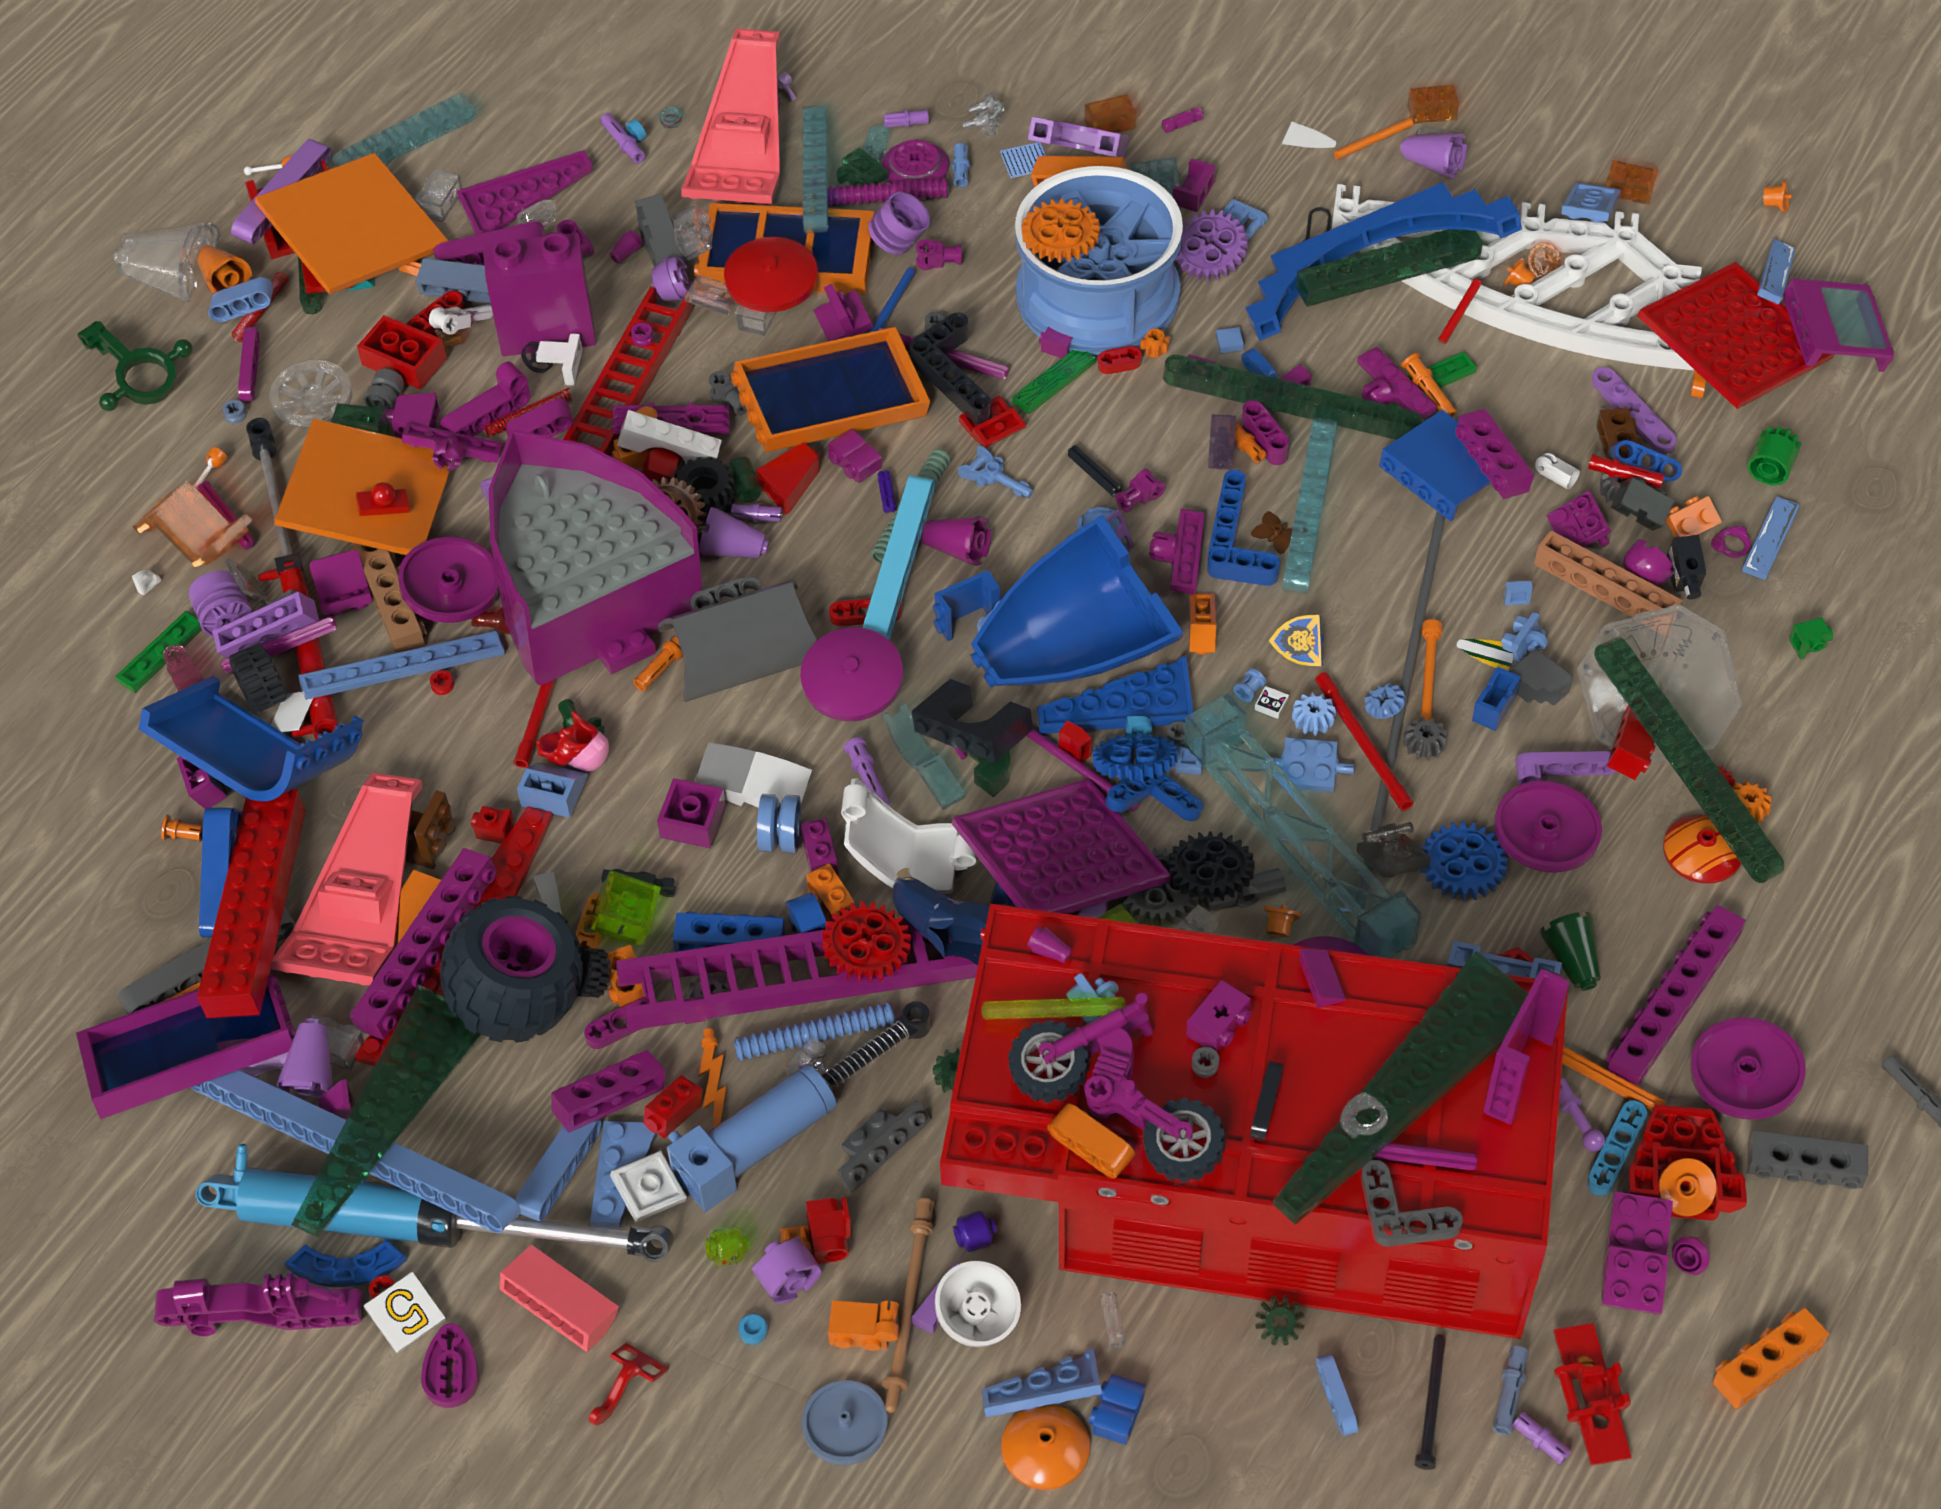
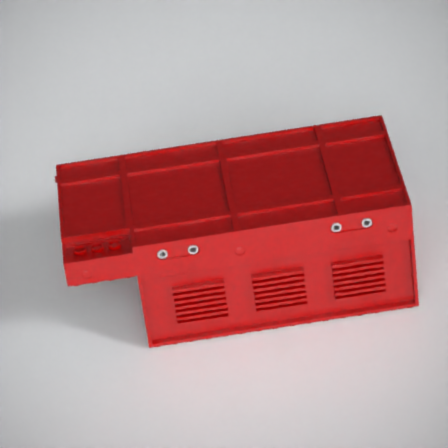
M990 904L986 928L981 930L980 938L983 939L940 1158L941 1185L1059 1202V1270L1521 1339L1548 1243L1568 990L1553 1045L1550 1046L1529 1037L1521 1052L1530 1056V1061L1516 1117L1512 1124L1509 1125L1483 1113L1496 1054L1536 978L1327 950L1345 996V1001L1317 1008L1300 964L1299 954L1300 949L1318 948ZM1038 926L1043 929L1047 927L1067 946L1073 948L1065 963L1033 953V949L1027 946ZM1080 973L1089 981L1095 991L1098 989L1095 981L1099 978H1102L1105 983L1109 981L1116 982L1119 987L1118 992L1115 994L1118 1002L1112 1006L1108 1001L1104 1002L1110 1012L1133 1003L1139 993L1147 995V1011L1145 1013L1149 1016L1148 1021L1153 1028V1033L1150 1036H1144L1139 1029L1129 1034L1134 1051L1133 1074L1130 1080L1135 1083L1136 1089L1146 1099L1157 1106L1163 1107L1169 1100L1176 1102L1180 1101V1098H1188L1189 1101L1193 1102L1194 1100L1201 1101L1205 1107L1210 1106L1214 1110L1215 1115L1219 1116L1224 1128L1225 1151L1222 1153L1223 1158L1220 1164H1216L1214 1166L1215 1170L1209 1175L1206 1173L1202 1179L1197 1181L1195 1179H1188L1189 1182H1180V1179H1174V1181L1167 1179L1165 1174L1162 1173L1160 1175L1154 1170V1166L1149 1163L1144 1148L1142 1129L1118 1113H1114L1106 1119L1095 1118L1090 1113L1084 1088L1086 1082L1093 1077V1070L1095 1069L1096 1062H1098L1101 1051L1091 1055L1089 1059V1073H1086L1087 1079L1085 1083L1079 1085V1090L1074 1095H1067L1065 1100L1059 1101V1099L1053 1100V1103H1045L1041 1099L1035 1101L1031 1099L1030 1095L1026 1094L1025 1096L1019 1090V1087L1015 1085L1009 1068L1008 1054L1009 1050H1012L1011 1044L1015 1038L1018 1039L1019 1033L1024 1028L1029 1029L1032 1027L1031 1024L1036 1022L1042 1024L1046 1020H1053L1056 1024L1063 1022L1067 1024L1069 1029L1072 1027L1074 1029L1077 1027L1081 1028L1087 1025L1081 1014L1093 1006L1091 1001L1089 1000L1077 1009L1066 995L1078 984L1074 978ZM1223 980L1251 998L1250 1011L1252 1013L1244 1026L1239 1025L1234 1031L1235 1035L1227 1047L1222 1046L1217 1052L1219 1066L1216 1074L1207 1078L1200 1077L1192 1069V1058L1194 1052L1203 1046L1186 1036L1187 1021L1218 983ZM1036 1048L1030 1056L1040 1057L1039 1050ZM1202 1058L1200 1065L1205 1063L1204 1066H1210L1211 1060L1206 1061V1058ZM1269 1060L1283 1063L1284 1070L1267 1137L1264 1142L1250 1138V1133ZM1027 1063V1067H1028V1069H1029V1071H1030L1031 1073H1032L1039 1065H1041V1064ZM1043 1071L1038 1077L1048 1079V1074ZM1067 1104L1078 1107L1127 1142L1134 1150V1158L1116 1178L1108 1177L1050 1134L1047 1126ZM1193 1124V1133L1203 1130L1199 1125ZM1207 1136L1194 1140V1142L1205 1147ZM1358 1140H1368L1472 1153L1477 1155V1165L1475 1170L1363 1157L1356 1155V1143ZM1162 1143L1164 1150L1167 1152L1170 1147ZM1196 1150L1193 1155H1190L1188 1152L1189 1158L1199 1154ZM1176 1152L1173 1157L1181 1159L1184 1158V1154L1178 1155ZM1371 1160H1379L1387 1165L1399 1213L1452 1207L1457 1209L1463 1217L1460 1233L1454 1238L1390 1247L1378 1244L1373 1237L1361 1183L1363 1166ZM1371 1171L1370 1176L1374 1177L1375 1188H1378L1380 1176L1376 1174V1171ZM1377 1197L1373 1200L1376 1208L1386 1209L1390 1206L1389 1201L1384 1197ZM1444 1218L1443 1223H1446L1448 1228L1453 1227V1223L1449 1221V1218ZM1431 1219L1432 1230H1435L1436 1225H1434V1219ZM1415 1220L1409 1224L1410 1229L1416 1233L1426 1230L1425 1224L1421 1221ZM1400 1223V1228H1402L1401 1234H1404V1223ZM1383 1226L1382 1229L1387 1235H1392L1393 1230H1389L1388 1226Z

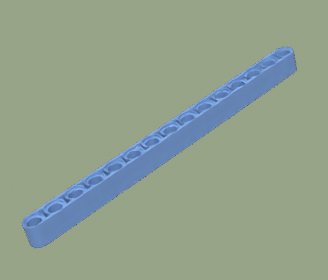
M240 1070L190 1087L198 1093L494 1233H501L521 1213L518 1203L512 1197Z

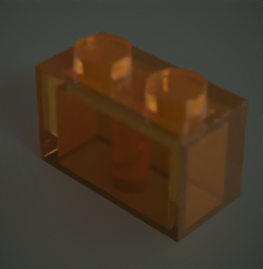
M1125 94L1085 104L1084 121L1087 127L1119 133L1135 129L1136 111L1128 95Z

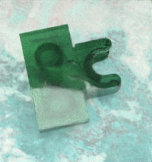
M860 147L843 157V165L837 169L838 183L844 184L849 182V185L853 184V187L857 186V184L864 186V183H867V185H871V183L878 185L879 182L889 178V171Z

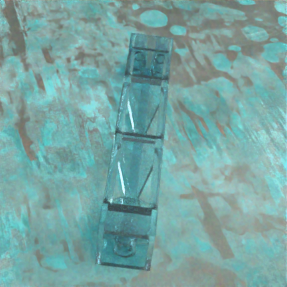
M1227 693L1186 716L1184 747L1189 749L1200 760L1201 766L1205 767L1349 935L1354 944L1361 947L1369 956L1391 959L1403 949L1408 950L1413 947L1417 942L1421 918L1419 909L1402 890L1393 895L1389 893L1246 729L1247 713L1235 699ZM1245 743L1253 753L1244 750L1239 746ZM1220 770L1230 771L1263 809V819ZM1244 771L1267 772L1265 796ZM1272 775L1313 822L1277 808L1270 803ZM1281 840H1289L1324 880L1323 889ZM1304 841L1327 842L1325 865ZM1333 845L1376 894L1333 876ZM1342 911H1350L1357 918L1356 928Z

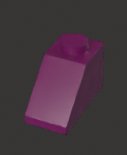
M347 1079L340 1080L318 1099L319 1108L359 1126L357 1106Z

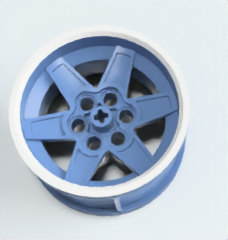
M1089 166L1067 170L1044 180L1033 188L1022 201L1015 221L1016 245L1022 258V265L1016 281V300L1019 313L1032 332L1040 337L1041 332L1044 333L1049 326L1062 334L1073 337L1070 342L1069 352L1077 350L1089 352L1092 355H1099L1106 350L1127 346L1139 348L1140 341L1145 338L1150 329L1165 331L1176 315L1180 298L1179 275L1173 262L1181 248L1183 222L1181 212L1173 197L1157 182L1142 174L1109 166ZM1051 199L1055 203H1059L1060 199H1063L1064 203L1073 200V205L1081 202L1082 209L1090 207L1089 213L1095 212V219H1099L1100 236H1098V243H1095L1094 250L1088 249V255L1080 253V259L1072 256L1071 262H1068L1066 258H1062L1061 263L1058 262L1057 258H1053L1049 262L1048 256L1040 259L1039 252L1032 254V248H1026V242H1023L1022 237L1023 218H1027L1028 211L1033 212L1034 206L1041 208V202L1050 205ZM1052 267H1060L1056 271L1052 269Z

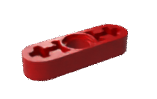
M871 599L845 600L832 603L829 607L831 623L836 626L863 625L866 616L859 614V611L863 608H869ZM901 604L896 617V621L899 620L902 616ZM839 611H843L842 616H838Z

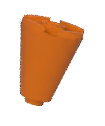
M205 245L197 252V263L212 294L247 282L250 276L252 277L250 266L244 259L212 245Z

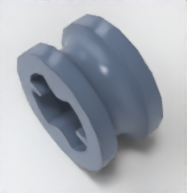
M230 400L223 405L222 410L227 422L236 424L245 419L246 411L241 401Z

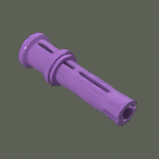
M862 737L850 739L844 744L843 749L852 760V769L859 773L863 783L889 806L890 801L887 799L881 782L873 768L874 758L866 750L865 739ZM870 780L873 781L876 791H874L870 783Z

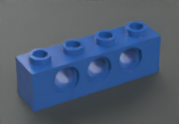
M691 911L676 913L673 934L674 950L679 952L785 936L784 918L776 916L755 917L747 914L738 916L721 913L698 914Z

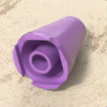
M1462 133L1408 136L1406 140L1402 141L1400 151L1405 159L1444 177L1455 179L1458 177L1455 173L1457 170H1462L1465 163L1467 144H1463L1462 138L1466 139V137Z
M711 507L707 516L705 530L701 537L699 554L703 556L759 558L760 554H766L769 541L765 540L764 533L718 508Z
M308 1018L305 1019V1023H300L277 1081V1088L287 1093L292 1088L301 1096L321 1097L333 1087L327 1026L322 1025V1020Z

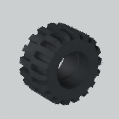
M697 457V460L693 461L690 459L686 465H680L679 471L674 473V478L678 480V483L681 480L687 482L686 488L692 486L695 488L693 494L698 493L701 495L697 502L705 503V506L700 511L707 513V516L711 507L718 508L725 513L731 511L732 504L736 502L733 473L732 470H729V466L726 463L722 464L721 460H713L712 457H707L706 459ZM703 488H711L706 491H697ZM707 516L702 517L701 521L706 523Z
M256 643L229 656V663L236 681L253 711L260 713L286 701V691L268 652L260 643Z

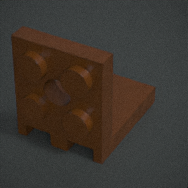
M436 790L424 813L412 810L409 833L413 832L415 838L408 840L406 862L435 869L437 856L441 852L443 853L447 845L446 839L448 835L455 830V820L452 817L451 807L445 792Z

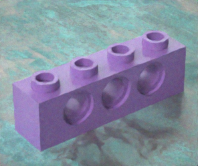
M296 592L213 630L217 653L229 658L230 655L256 643H266L319 621L315 601L300 592Z

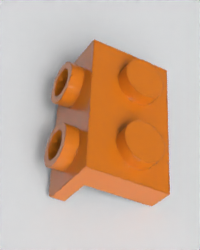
M1698 495L1685 501L1686 507L1679 509L1678 506L1671 508L1665 521L1674 537L1698 535L1722 523L1710 497L1707 496L1699 499Z

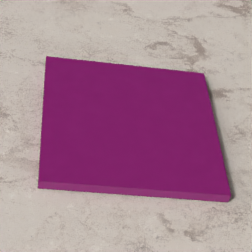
M1089 778L953 817L952 820L953 827L1019 908L1068 914L1168 883L1171 879V874L1122 816L1106 806L1105 796Z

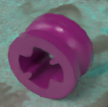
M637 323L632 327L631 334L635 345L647 346L653 341L652 327L649 324Z

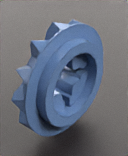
M1389 682L1384 687L1378 685L1375 691L1369 690V696L1364 698L1367 713L1377 719H1386L1396 715L1402 710L1406 701L1405 694L1399 686H1392ZM1388 696L1389 699H1386L1384 703L1381 704L1380 700H1383L1384 697Z

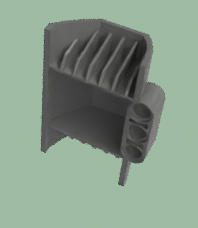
M747 576L699 591L692 596L690 612L664 619L658 624L659 632L671 628L675 629L684 656L683 697L685 702L802 665L804 656L817 641V638L803 611L796 593L798 585L794 579L762 589L758 578ZM747 589H754V590H755L754 592H751V593H746V592H744V591L747 590ZM724 596L731 597V599L725 601L721 600ZM699 604H706V605H708V606L703 607V608H697V607H696V606L699 605Z

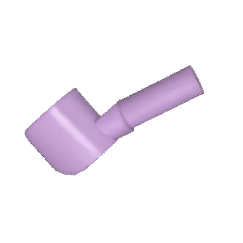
M783 72L777 77V87L781 90L784 89L791 100L795 101L797 97L789 86L792 83V79L787 72Z

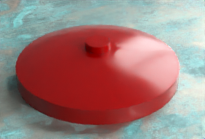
M781 237L759 238L743 244L730 255L724 267L725 286L731 298L747 309L758 312H780L801 304L812 294L818 281L817 263L813 254L796 241Z

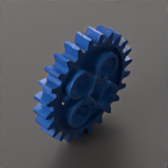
M1127 733V737L1117 735L1116 739L1108 738V742L1101 741L1100 746H1095V750H1093V767H1096V771H1101L1102 775L1109 774V778L1118 776L1119 780L1125 777L1129 778L1130 781L1137 777L1143 780L1145 776L1154 778V774L1162 776L1163 771L1170 772V767H1175V763L1178 762L1177 746H1174V742H1168V738L1161 739L1160 735L1151 737V733L1145 736H1141V733H1137L1136 736ZM1136 749V763L1134 764V751Z
M1464 821L1461 822L1458 828L1451 822L1450 829L1441 825L1439 833L1433 830L1431 838L1426 837L1425 845L1421 849V873H1426L1425 881H1433L1432 889L1441 887V895H1445L1449 891L1452 892V899H1455L1457 894H1460L1463 901L1466 900L1467 895H1471L1476 900L1478 893L1486 897L1488 889L1494 892L1496 885H1501L1508 861V858L1505 857L1506 852L1503 848H1500L1501 845L1498 840L1493 841L1494 833L1486 835V827H1482L1479 831L1475 830V823H1472L1470 828H1466Z

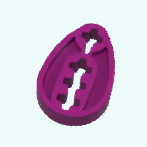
M453 1323L443 1325L436 1333L426 1351L422 1365L421 1383L424 1392L433 1404L443 1408L458 1407L466 1403L475 1394L479 1384L478 1365L473 1348L462 1329ZM449 1334H454L456 1338H453L450 1350L446 1339L449 1338ZM453 1360L455 1363L452 1366V1372L455 1377L452 1379L454 1392L450 1398H446L445 1393L448 1392V1386L445 1381L448 1379L446 1366L449 1364V1361Z

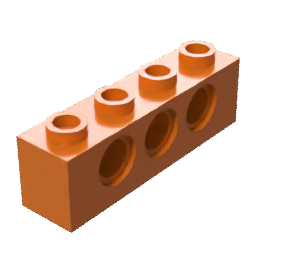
M1803 1308L1798 1313L1792 1311L1782 1319L1779 1327L1776 1329L1770 1327L1760 1335V1340L1754 1345L1748 1343L1742 1347L1737 1353L1738 1357L1732 1361L1726 1359L1720 1363L1715 1369L1717 1374L1713 1384L1733 1407L1738 1410L1821 1349L1826 1343L1829 1332L1806 1308ZM1785 1337L1793 1338L1796 1344L1788 1342ZM1763 1353H1769L1775 1359H1768L1763 1355ZM1741 1369L1751 1371L1753 1376L1745 1375Z

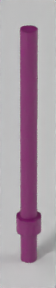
M1035 729L1027 735L1028 738L1086 779L1089 778L1107 794L1109 789L1116 785L1108 782ZM1139 803L1129 809L1133 812L1136 811Z

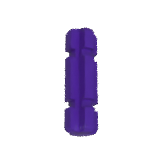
M888 470L879 471L877 475L883 511L885 513L895 512L896 502L891 473Z

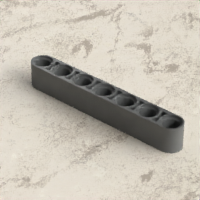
M285 907L277 942L288 937L296 925ZM211 939L122 989L118 999L126 1012L130 1014L158 1004L200 982Z

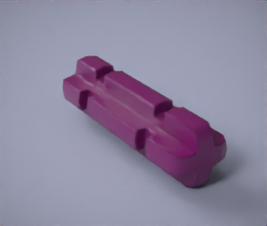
M1195 107L1191 109V112L1188 110L1172 116V119L1162 120V129L1165 133L1174 131V128L1179 129L1192 124L1193 120L1194 122L1202 120L1204 113L1200 107Z

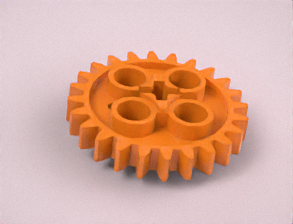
M1051 199L1050 205L1041 202V208L1034 206L1033 212L1028 211L1027 218H1023V242H1026L1027 249L1032 248V254L1039 252L1040 259L1048 256L1049 262L1053 258H1057L1059 263H1061L1062 258H1066L1068 262H1071L1072 256L1080 259V253L1088 255V249L1094 250L1095 243H1098V236H1100L1099 219H1095V212L1089 213L1090 207L1082 209L1081 202L1073 205V200L1064 203L1063 199H1060L1059 203H1055Z

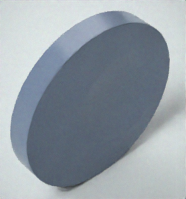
M850 1380L829 1383L818 1389L805 1405L802 1415L804 1439L810 1450L817 1457L830 1464L846 1466L863 1462L879 1450L886 1438L888 1418L884 1402L872 1388L863 1383Z

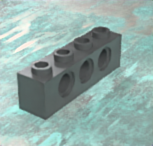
M1753 1130L1748 1142L1747 1174H1754L1760 1178H1784L1790 1182L1808 1181L1821 1186L1831 1184L1843 1186L1846 1189L1863 1188L1868 1177V1145ZM1774 1156L1781 1157L1783 1161L1777 1160ZM1803 1160H1808L1812 1164H1807ZM1831 1163L1838 1164L1841 1168L1834 1167Z

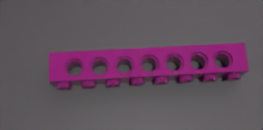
M466 848L461 850L349 1015L358 1031L385 1040L389 1032L395 1028L398 1019L404 1010L409 1007L418 989L424 985L426 977L432 968L438 964L452 929L480 901L483 892L489 883L494 880L497 870L490 856Z
M1716 905L1712 913L1708 911L1705 913L1700 922L1702 927L1699 932L1695 930L1692 932L1686 943L1689 945L1685 951L1681 949L1673 962L1675 964L1672 970L1667 969L1660 980L1662 985L1659 990L1654 988L1647 999L1649 1004L1646 1009L1641 1007L1633 1020L1635 1025L1632 1029L1629 1027L1625 1029L1620 1038L1621 1045L1619 1048L1613 1047L1606 1059V1062L1609 1063L1608 1070L1637 1086L1640 1085L1741 936L1746 923L1745 919L1719 905ZM1643 1032L1650 1033L1652 1036L1645 1035ZM1629 1052L1637 1053L1639 1056H1634Z

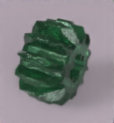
M958 1047L955 1053H951L946 1049L944 1056H937L936 1065L933 1067L935 1083L937 1086L942 1085L944 1093L950 1089L953 1091L960 1057V1049Z
M1274 1295L1271 1296L1273 1304L1271 1307L1265 1301L1261 1302V1306L1266 1312L1256 1311L1255 1316L1264 1321L1256 1323L1255 1327L1256 1329L1266 1328L1261 1334L1263 1340L1272 1334V1345H1276L1278 1338L1281 1337L1284 1346L1288 1345L1287 1335L1290 1334L1295 1340L1299 1338L1297 1333L1293 1331L1294 1328L1304 1329L1302 1323L1295 1321L1302 1319L1304 1313H1293L1299 1306L1296 1301L1287 1307V1296H1283L1281 1304H1278V1300ZM1276 1314L1280 1317L1284 1314L1287 1316V1318H1284L1286 1324L1283 1327L1280 1324L1272 1325V1323H1275L1273 1317Z

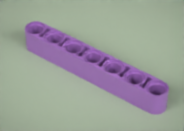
M311 138L307 139L256 197L318 174L323 168L321 161L324 160L325 164H327L330 159L331 147ZM255 198L235 219L231 228L232 236L250 244H256L272 226V223L255 204Z

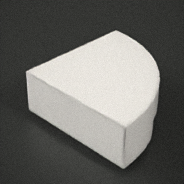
M143 570L132 576L137 591L143 596L162 581L157 574L150 570Z

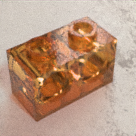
M1454 85L1409 89L1407 106L1413 123L1418 124L1457 120L1459 103Z

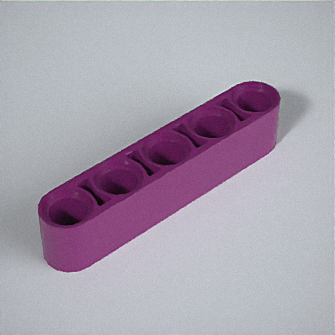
M533 221L443 242L435 246L433 253L435 259L442 261H459L465 264L484 265L483 244L494 243L502 239L519 240L545 237L546 233L542 223Z

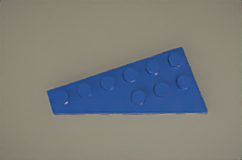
M1186 656L1178 658V662L1169 665L1165 663L1156 666L1155 670L1146 673L1140 671L1104 684L1103 688L1094 691L1091 689L1082 691V695L1071 699L1065 697L1038 707L1040 734L1059 733L1067 721L1081 727L1084 731L1125 728L1127 716L1148 717L1151 720L1152 726H1168L1175 721L1194 724Z

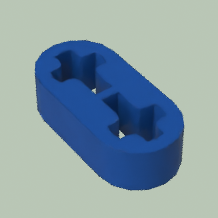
M1255 348L1242 353L1241 360L1244 367L1261 386L1266 388L1277 381L1274 368Z

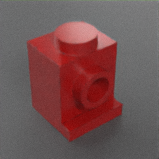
M482 806L480 812H474L471 819V827L474 828L477 839L502 844L515 824L512 811L508 808L504 811Z

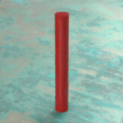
M1474 278L1440 334L1438 340L1441 343L1446 344L1482 285L1480 280Z

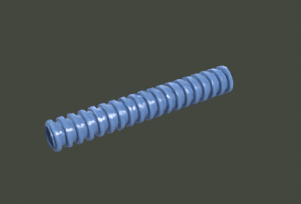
M887 1001L882 1006L880 1003L874 1008L870 1005L868 1009L862 1007L857 1012L853 1009L852 1013L845 1011L843 1015L837 1013L832 1018L831 1015H828L827 1019L818 1018L819 1021L811 1019L810 1023L803 1021L802 1025L794 1023L793 1027L786 1025L785 1029L777 1027V1031L769 1029L768 1033L761 1031L760 1035L752 1033L751 1037L744 1035L743 1039L735 1037L734 1045L737 1058L742 1062L744 1058L748 1057L750 1060L755 1055L758 1058L763 1053L767 1056L769 1052L773 1051L775 1054L780 1049L784 1052L786 1048L790 1047V1050H792L797 1045L801 1048L802 1044L805 1043L809 1046L811 1042L815 1041L817 1044L822 1039L826 1042L828 1038L834 1040L839 1035L843 1038L844 1034L847 1033L851 1036L853 1032L861 1033V1030L868 1032L869 1028L876 1030L878 1026L885 1028L886 1024L892 1026L895 1022L893 1008L889 1001Z

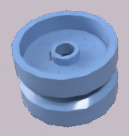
M776 794L761 795L757 819V845L759 852H773L777 847L779 836V846L783 853H797L801 835L800 823H802L799 795H785L781 802V807Z

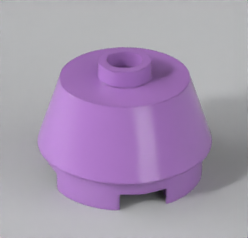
M667 256L652 269V285L656 287V293L664 301H683L685 296L693 294L692 281L688 282L685 272L687 267L680 256Z

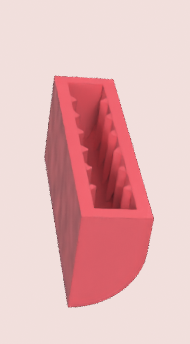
M530 1245L500 1272L499 1290L586 1352L606 1334L618 1313V1305L533 1245Z

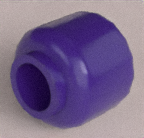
M980 1210L959 1216L956 1225L953 1226L958 1247H964L968 1252L990 1246L993 1242L992 1234L997 1233L993 1218H987L985 1213Z

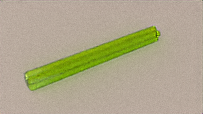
M1123 997L995 1001L983 1004L982 1015L984 1019L1106 1015L1115 1009H1121L1126 1004Z

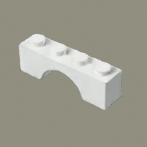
M628 410L617 446L639 453L653 447L666 448L679 454L687 464L688 460L692 459L694 461L697 460V457H702V459L712 457L713 460H716L721 440Z

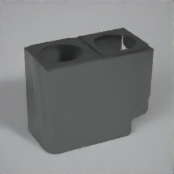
M1534 649L1509 671L1521 676L1518 696L1526 702L1536 700L1539 703L1547 701L1551 705H1556L1571 690L1572 675L1538 649Z

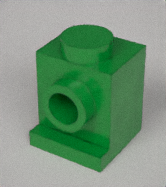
M1820 617L1795 624L1789 641L1798 657L1804 659L1806 653L1819 652L1826 648L1828 641L1833 640V632L1826 625L1823 618Z

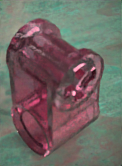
M171 645L165 649L163 657L167 664V670L178 691L203 680L198 667L192 662L182 646Z

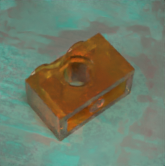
M1613 160L1606 187L1621 189L1619 199L1649 205L1658 170Z

